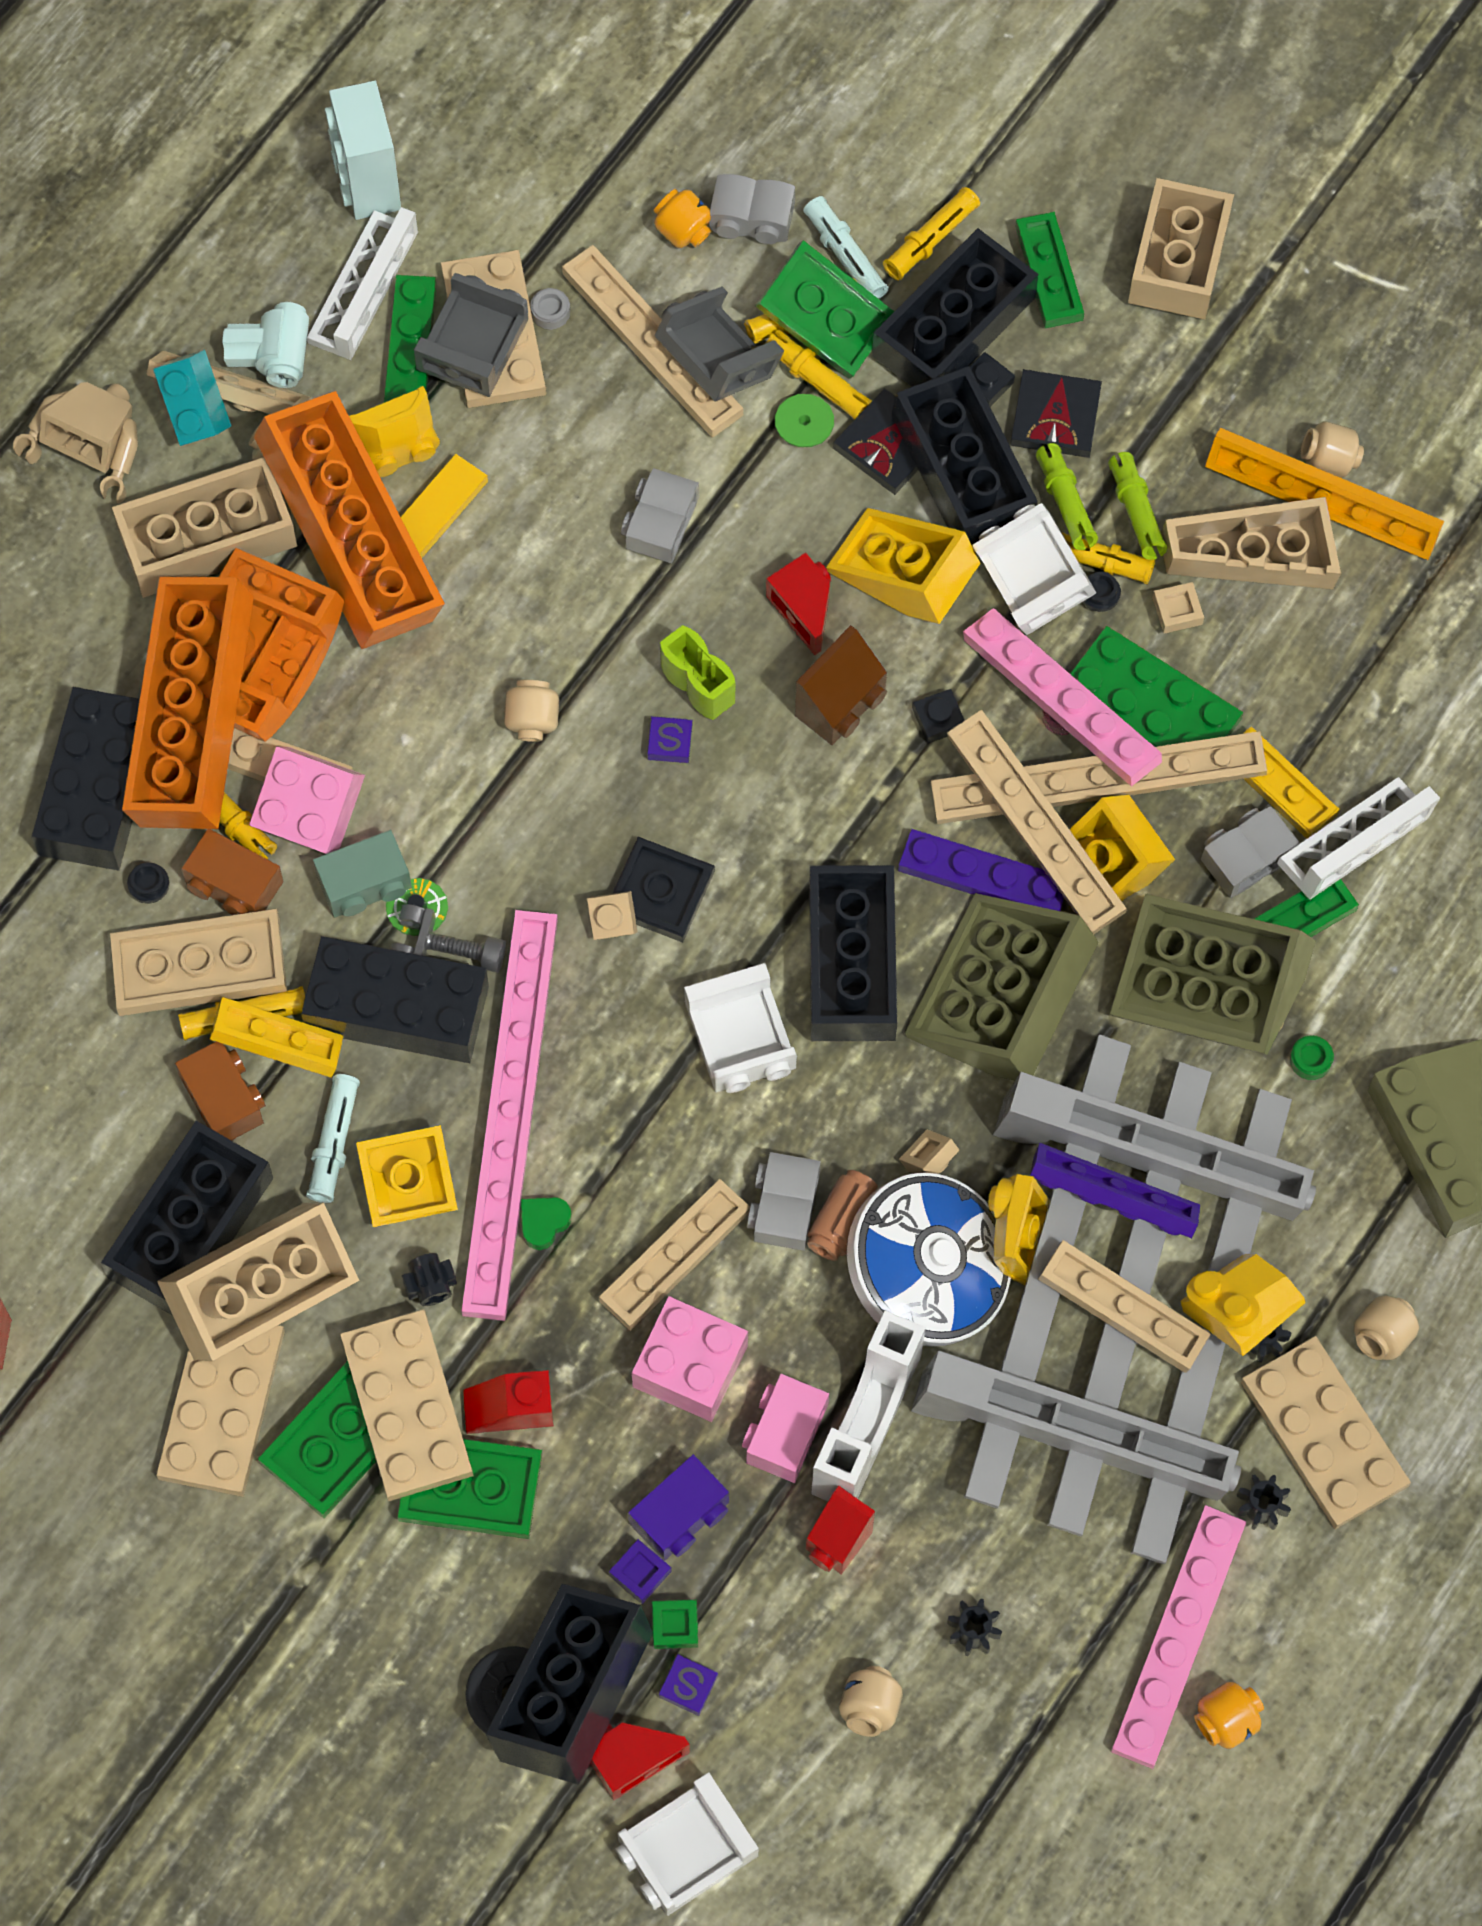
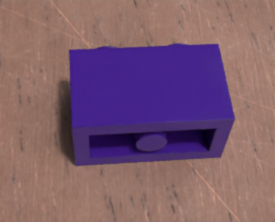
M693 1454L628 1512V1521L632 1528L663 1561L667 1560L672 1554L679 1557L694 1544L696 1538L693 1535L705 1524L709 1528L713 1527L727 1514L729 1509L726 1505L729 1504V1491Z

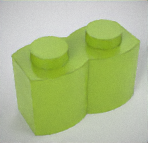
M682 625L660 642V660L663 673L674 686L687 691L691 704L700 714L714 720L735 704L736 682L731 669L720 658L709 654L706 643L698 633Z

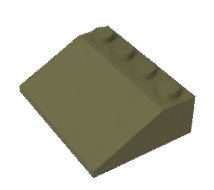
M975 893L905 1035L913 1041L996 1077L1015 1081L1021 1072L1034 1075L1099 942L1079 915Z
M1145 894L1110 1015L1267 1055L1305 982L1316 940L1298 929Z
M1482 1039L1414 1056L1374 1073L1368 1092L1444 1237H1450L1482 1223Z

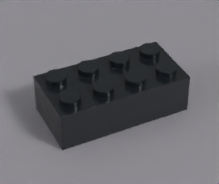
M977 228L873 333L872 357L911 387L968 367L1036 298L1039 274Z
M969 366L896 393L891 416L948 528L964 531L971 545L980 541L979 536L987 529L994 526H1000L1001 528L1014 520L1013 516L1020 509L1032 504L1037 506L1038 500Z
M72 687L31 836L38 856L120 871L133 822L122 811L140 699Z
M894 865L810 866L811 1041H896L897 979Z
M321 936L301 1013L303 1023L344 1035L343 1039L470 1064L489 988L487 968Z
M195 1121L101 1261L107 1278L173 1316L157 1281L233 1241L273 1180L269 1162L202 1123Z
M561 1584L486 1733L500 1762L577 1785L580 1784L653 1635L641 1605Z

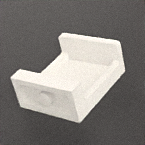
M1042 503L1037 506L1034 504L1028 505L1020 509L1013 516L1014 520L1001 528L1000 526H994L987 529L979 536L980 541L972 546L983 561L1012 611L1011 614L1018 627L1026 635L1096 594L1095 589L1057 524Z
M765 963L684 987L685 1005L715 1093L726 1090L728 1093L738 1092L749 1087L750 1082L767 1078L769 1081L778 1080L789 1075L791 1070L796 1069L797 1055L794 1047L790 1046L770 988V976Z
M709 1772L696 1780L692 1789L628 1831L626 1828L619 1831L617 1834L621 1845L615 1848L627 1870L630 1872L636 1868L644 1879L645 1884L640 1886V1889L653 1910L661 1906L667 1916L757 1858L759 1848Z

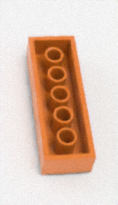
M334 391L264 416L254 435V439L330 588L336 590L344 599L342 612L361 649L433 622L445 603L337 392Z
M159 577L122 811L140 828L219 829L254 596L237 577Z

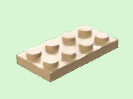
M519 250L441 262L447 299L451 293V278L454 273H458L463 276H476L487 285L501 290L511 289L526 299L528 305L529 320L491 396L487 397L464 388L467 407L472 408L545 396L546 386Z
M277 909L110 933L116 1009L119 1016L219 1002L222 997L232 1000L287 991L280 918Z
M423 1309L340 1334L388 1501L472 1477L473 1471L425 1310Z
M278 1325L214 1361L194 1360L188 1350L156 1475L158 1480L244 1497L285 1333L283 1326Z
M1316 1336L1242 1378L1241 1384L1335 1530L1408 1488L1411 1484L1409 1478Z

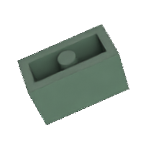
M392 830L313 859L316 876L334 918L341 915L347 917L354 916L364 911L367 905L380 900L385 902L396 900L403 896L406 890L412 888L409 870Z

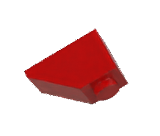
M805 552L766 578V597L810 651L816 655L822 650L830 597L831 576L821 562L817 561L814 563Z
M549 1370L503 1374L463 1389L466 1434L554 1427Z
M838 1486L807 1537L806 1550L810 1552L809 1559L824 1571L830 1572L833 1568L842 1575L872 1534L875 1511Z
M621 1723L615 1728L609 1724L590 1764L614 1801L690 1753V1744L685 1736L627 1723Z

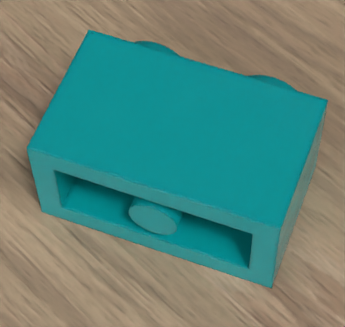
M205 350L169 360L153 369L180 446L215 436L231 427Z

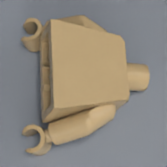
M81 382L70 391L47 396L28 425L31 429L30 432L18 435L14 439L13 449L15 453L20 456L26 447L31 446L26 453L25 459L29 464L36 463L42 454L41 447L37 443L39 440V442L104 473L111 468L113 469L112 475L105 477L100 483L103 499H105L107 490L112 486H118L120 490L117 493L116 501L118 504L122 503L127 494L122 480L125 473H130L138 448L137 424L131 419L132 405L129 402V393L119 384H112L105 391L88 382Z

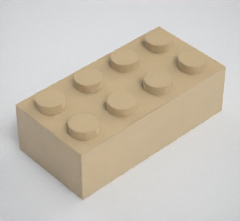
M264 457L112 507L118 532L143 598L157 593L159 577H207L222 572L235 548L256 557L264 558L297 547L293 523L279 486Z
M324 1202L302 1203L157 1282L193 1359L214 1361L360 1280Z

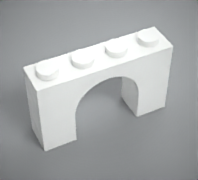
M887 1310L884 1311L867 1348L865 1367L849 1409L839 1430L831 1428L814 1465L812 1495L829 1501L833 1492L840 1486L858 1499L920 1361L926 1327Z

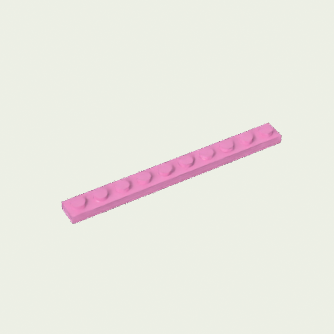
M515 910L462 1304V1316L506 1320L556 938L557 914Z

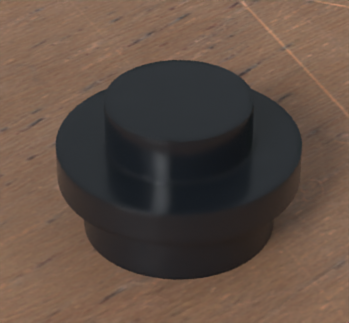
M1096 572L1087 576L1096 594L1083 601V604L1097 612H1105L1114 608L1119 602L1121 595L1118 581L1106 572Z
M142 863L130 872L127 886L130 895L135 900L151 904L158 902L167 894L170 881L167 872L160 865Z

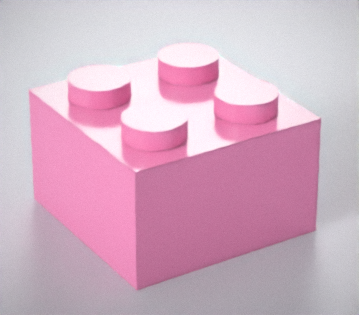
M276 746L249 826L325 854L339 850L365 775L291 747Z
M668 1296L632 1371L633 1388L712 1422L747 1349L748 1331Z

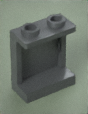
M454 273L451 278V293L428 338L420 337L414 349L416 370L490 397L529 320L527 300L511 289L501 290L487 285L476 276H463Z
M723 286L709 292L701 291L692 299L682 303L674 302L669 305L661 315L662 321L655 334V337L715 402L770 379L784 353V350L775 340L757 347L722 309V304L728 294Z

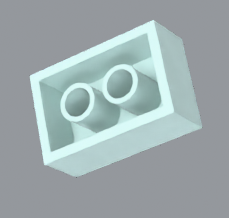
M376 80L330 90L331 107L324 109L329 127L328 135L332 148V160L335 172L339 174L341 182L339 185L344 206L352 205L356 220L371 217L374 210L383 214L399 211L401 201L394 147Z

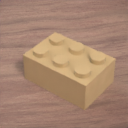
M1156 178L1132 277L1128 303L1206 320L1234 194Z

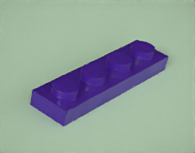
M911 829L899 863V872L972 895L977 893L1061 911L1065 899L1043 869L915 829Z
M1039 1143L1033 1156L1030 1176H1034L1042 1185L1048 1188H1062L1077 1194L1079 1198L1087 1203H1101L1118 1210L1126 1218L1132 1220L1142 1219L1158 1225L1162 1231L1171 1235L1181 1234L1192 1239L1196 1231L1200 1213V1204L1042 1143Z

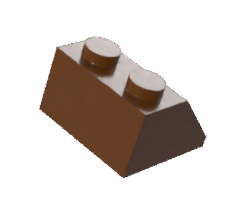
M850 625L796 681L795 717L830 745H833L841 736L844 738L850 736L860 723L859 717L868 708L871 710L875 709L887 694V672L853 626Z

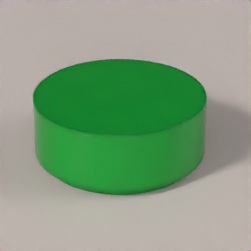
M1314 1035L1300 1038L1294 1044L1290 1054V1065L1293 1071L1299 1077L1306 1080H1317L1324 1077L1329 1072L1334 1060L1331 1045L1325 1039Z

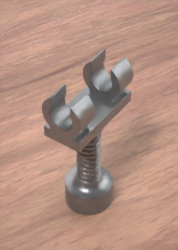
M410 904L402 905L399 916L400 924L407 928L420 930L415 948L401 943H392L391 950L426 956L427 950L432 948L433 951L436 949V951L440 950V952L444 951V953L448 952V954L452 953V955L456 954L461 957L477 959L480 961L481 967L487 968V971L499 973L505 954V940L488 937L485 943H480L479 945V943H471L462 939L458 940L453 937L446 938V936L434 935L432 932L436 916L433 909H423Z

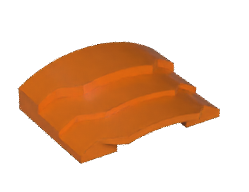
M235 548L219 577H237L254 596L234 728L266 742L290 717L313 682L333 640L342 613L344 599L336 590Z

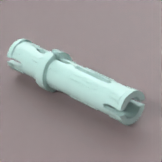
M823 196L811 200L804 207L803 212L810 218L821 234L820 241L824 247L831 248L851 278H854L878 299L882 298L887 293L889 287L883 282L849 234L851 229L848 224L838 219ZM850 255L853 257V259L855 260V262L858 264V266L860 267V269L863 271L864 275H863L862 272L859 270V268L857 267V265L854 263V261L852 260V258L850 257Z
M336 1074L332 1078L333 1083L324 1116L319 1145L312 1152L311 1160L314 1162V1167L306 1196L316 1202L331 1203L334 1200L339 1169L344 1167L346 1161L343 1151L360 1081L353 1076Z

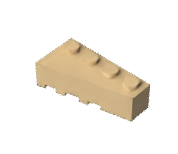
M1326 497L1165 520L1161 531L1168 548L1167 552L1163 555L1166 573L1170 575L1334 589L1341 575Z

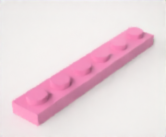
M994 608L963 631L964 641L1130 786H1133L1162 763V753Z
M1205 1505L1111 1751L1112 1753L1151 1769L1154 1768L1246 1521Z

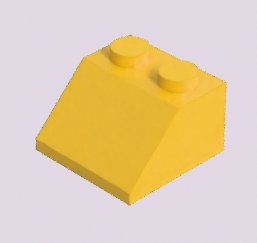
M1129 794L1101 798L1069 829L1121 901L1148 886L1175 861L1173 855Z

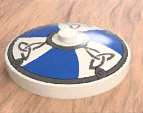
M934 1173L905 1175L873 1192L855 1215L847 1244V1262L851 1282L860 1302L870 1316L879 1324L884 1311L887 1310L926 1327L923 1346L932 1347L954 1344L971 1337L985 1328L1001 1309L1008 1293L1011 1279L1004 1275L994 1262L996 1224L994 1211H990L987 1202L967 1185L948 1176Z

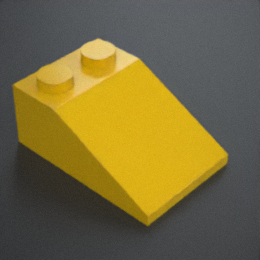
M867 508L826 568L830 574L907 616L940 624L980 565V561L964 531Z

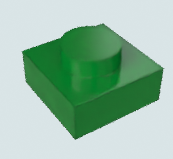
M697 1600L652 1601L654 1649L698 1648Z

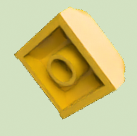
M424 386L349 416L380 477L389 476L399 467L411 462H423L430 459L440 444V440L433 428L429 401Z
M441 1125L356 1143L373 1227L458 1210Z
M1016 1174L1008 1179L1002 1178L998 1186L994 1185L991 1188L988 1205L989 1210L994 1211L996 1219L994 1262L1004 1275L1026 1285L1050 1200L1034 1176Z
M1243 1254L1218 1272L1206 1271L1197 1274L1187 1285V1296L1180 1301L1185 1314L1241 1356L1248 1353L1305 1304L1303 1295L1289 1278L1257 1254Z

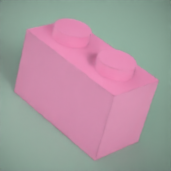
M780 1374L776 1386L768 1384L759 1408L765 1410L759 1425L750 1424L742 1443V1447L748 1449L746 1463L795 1483L827 1410L829 1393L783 1374Z

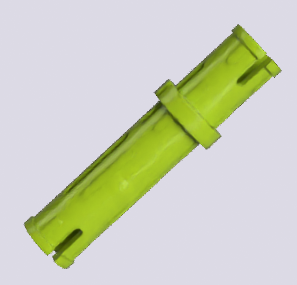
M1055 443L1048 444L1052 455L1051 458L1048 457L1044 446H1042L1036 452V459L1046 477L1044 480L1045 488L1049 494L1054 496L1074 548L1086 550L1082 540L1083 535L1091 548L1097 543L1098 535L1094 531L1075 487L1077 483L1075 474L1072 469L1067 468L1059 445Z
M1120 452L1118 455L1122 462L1121 466H1119L1115 455L1108 462L1117 483L1116 495L1119 501L1126 507L1141 547L1142 556L1148 560L1157 559L1153 546H1157L1160 556H1163L1168 548L1147 498L1148 486L1145 480L1138 474L1133 455L1129 452Z

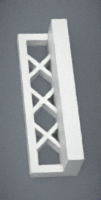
M401 207L396 217L393 218L374 210L307 336L308 344L346 359H352L418 233L415 212ZM378 226L389 229L382 244L376 246L373 236ZM374 258L365 276L360 278L356 270L359 262ZM357 289L349 307L343 310L339 301L342 294ZM341 321L334 333V340L321 336L325 326Z
M1398 777L1281 856L1277 864L1311 900L1426 821L1440 797L1430 786L1415 795ZM1395 793L1404 804L1393 811L1385 810L1386 799ZM1360 816L1377 819V822L1366 830H1356V819ZM1329 837L1348 839V842L1335 851H1326L1327 839ZM1300 857L1318 860L1316 864L1310 867L1307 874L1294 861Z

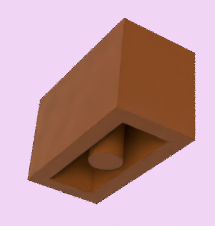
M207 829L182 867L187 889L203 900H208L209 897L222 903L223 908L231 915L265 911L283 884L279 865L211 829Z
M216 1041L175 1063L179 1077L207 1127L233 1140L264 1124L260 1109L266 1105L255 1084L247 1087L240 1074L246 1072V1069L235 1049L227 1052L224 1044Z

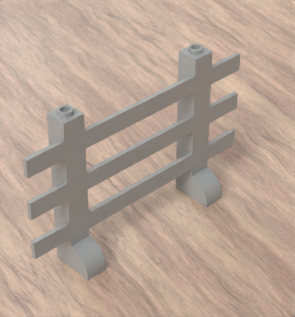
M1100 1034L1095 1043L1082 1092L1021 1072L1004 1096L994 1129V1136L1025 1144H1039L1053 1140L1066 1145L1065 1153L1096 1165L1100 1156L1145 1171L1147 1174L1144 1183L1174 1195H1178L1180 1184H1184L1228 1199L1208 1271L1218 1272L1243 1254H1250L1262 1211L1293 1221L1303 1210L1308 1211L1313 1203L1316 1193V1186L1311 1185L1314 1170L1276 1158L1292 1099L1259 1089L1243 1146L1196 1131L1212 1072L1182 1062L1177 1064L1162 1119L1116 1104L1115 1101L1131 1045ZM1062 1188L1053 1189L1001 1371L938 1351L922 1372L911 1412L945 1421H964L969 1418L985 1424L964 1498L996 1509L1000 1505L1019 1435L1068 1451L1047 1526L1080 1537L1083 1535L1102 1463L1151 1479L1131 1554L1165 1564L1185 1491L1218 1501L1228 1493V1490L1232 1492L1235 1490L1240 1477L1241 1466L1235 1465L1239 1453L1238 1450L1200 1438L1225 1343L1194 1321L1196 1325L1211 1335L1187 1373L1180 1372L1166 1426L1118 1411L1136 1342L1106 1322L1103 1326L1083 1399L1035 1383L1060 1293L1038 1280L1062 1240L1074 1246L1086 1202L1075 1193ZM1133 1220L1118 1275L1150 1295L1167 1233L1162 1231L1158 1225L1145 1220Z

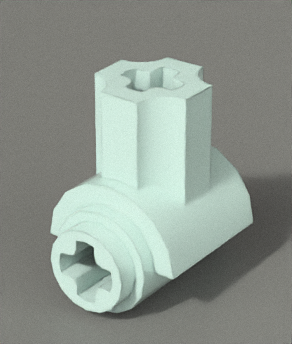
M282 302L277 304L274 309L265 312L261 317L260 324H228V327L224 328L222 341L224 361L227 367H256L261 374L266 376V381L275 387L292 388L296 386L303 377L309 325V316L306 314L305 308L293 302Z

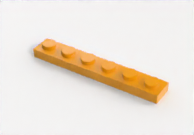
M1223 428L1219 429L1214 438L1205 465L1206 468L1287 502L1326 497L1330 520L1426 560H1429L1445 522Z

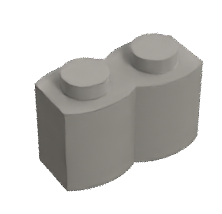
M734 174L717 175L710 208V229L719 236L728 239H734L738 236H750L763 244L786 242L795 205V186L776 180L756 181Z
M655 468L652 469L648 479L641 478L635 494V501L639 503L634 513L627 512L622 524L621 535L626 536V549L672 564L699 498V482Z
M1272 806L1262 811H1259L1258 808L1252 809L1238 821L1239 827L1228 832L1221 829L1212 834L1204 843L1206 847L1204 848L1201 861L1230 898L1244 892L1263 877L1280 869L1281 867L1277 864L1279 858L1300 844Z
M770 1152L768 1163H759L755 1188L763 1190L760 1204L751 1203L747 1228L755 1229L754 1242L805 1251L821 1161Z

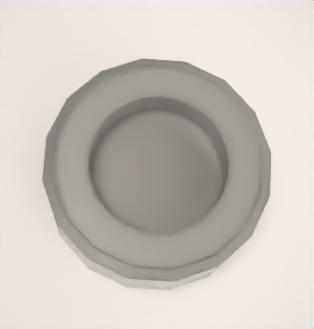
M547 288L536 293L531 300L532 319L539 327L553 330L560 328L568 321L570 317V302L564 292L558 289Z

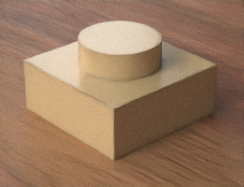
M1193 582L1153 592L1152 599L1163 634L1203 625L1204 615Z
M631 891L587 898L594 940L632 935L638 932Z
M927 1129L899 1160L907 1171L914 1174H939L946 1169L949 1161L957 1154L959 1148L951 1138Z

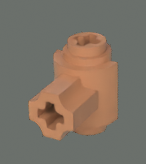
M848 1170L846 1175H841L807 1233L809 1237L808 1247L816 1254L832 1261L838 1260L839 1256L847 1255L848 1236L854 1217L865 1200L877 1190L878 1185L868 1176L855 1170Z

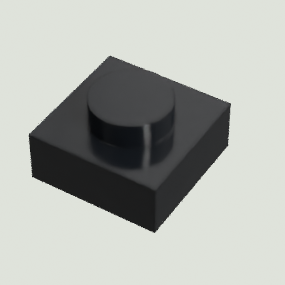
M986 352L970 366L990 407L1014 383L1015 375Z
M951 689L913 702L912 710L927 744L948 737L947 732L965 721Z

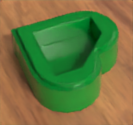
M555 1197L521 1199L522 1231L525 1243L535 1250L547 1249L555 1241L556 1233L563 1232L571 1224L572 1213L570 1206L563 1199Z

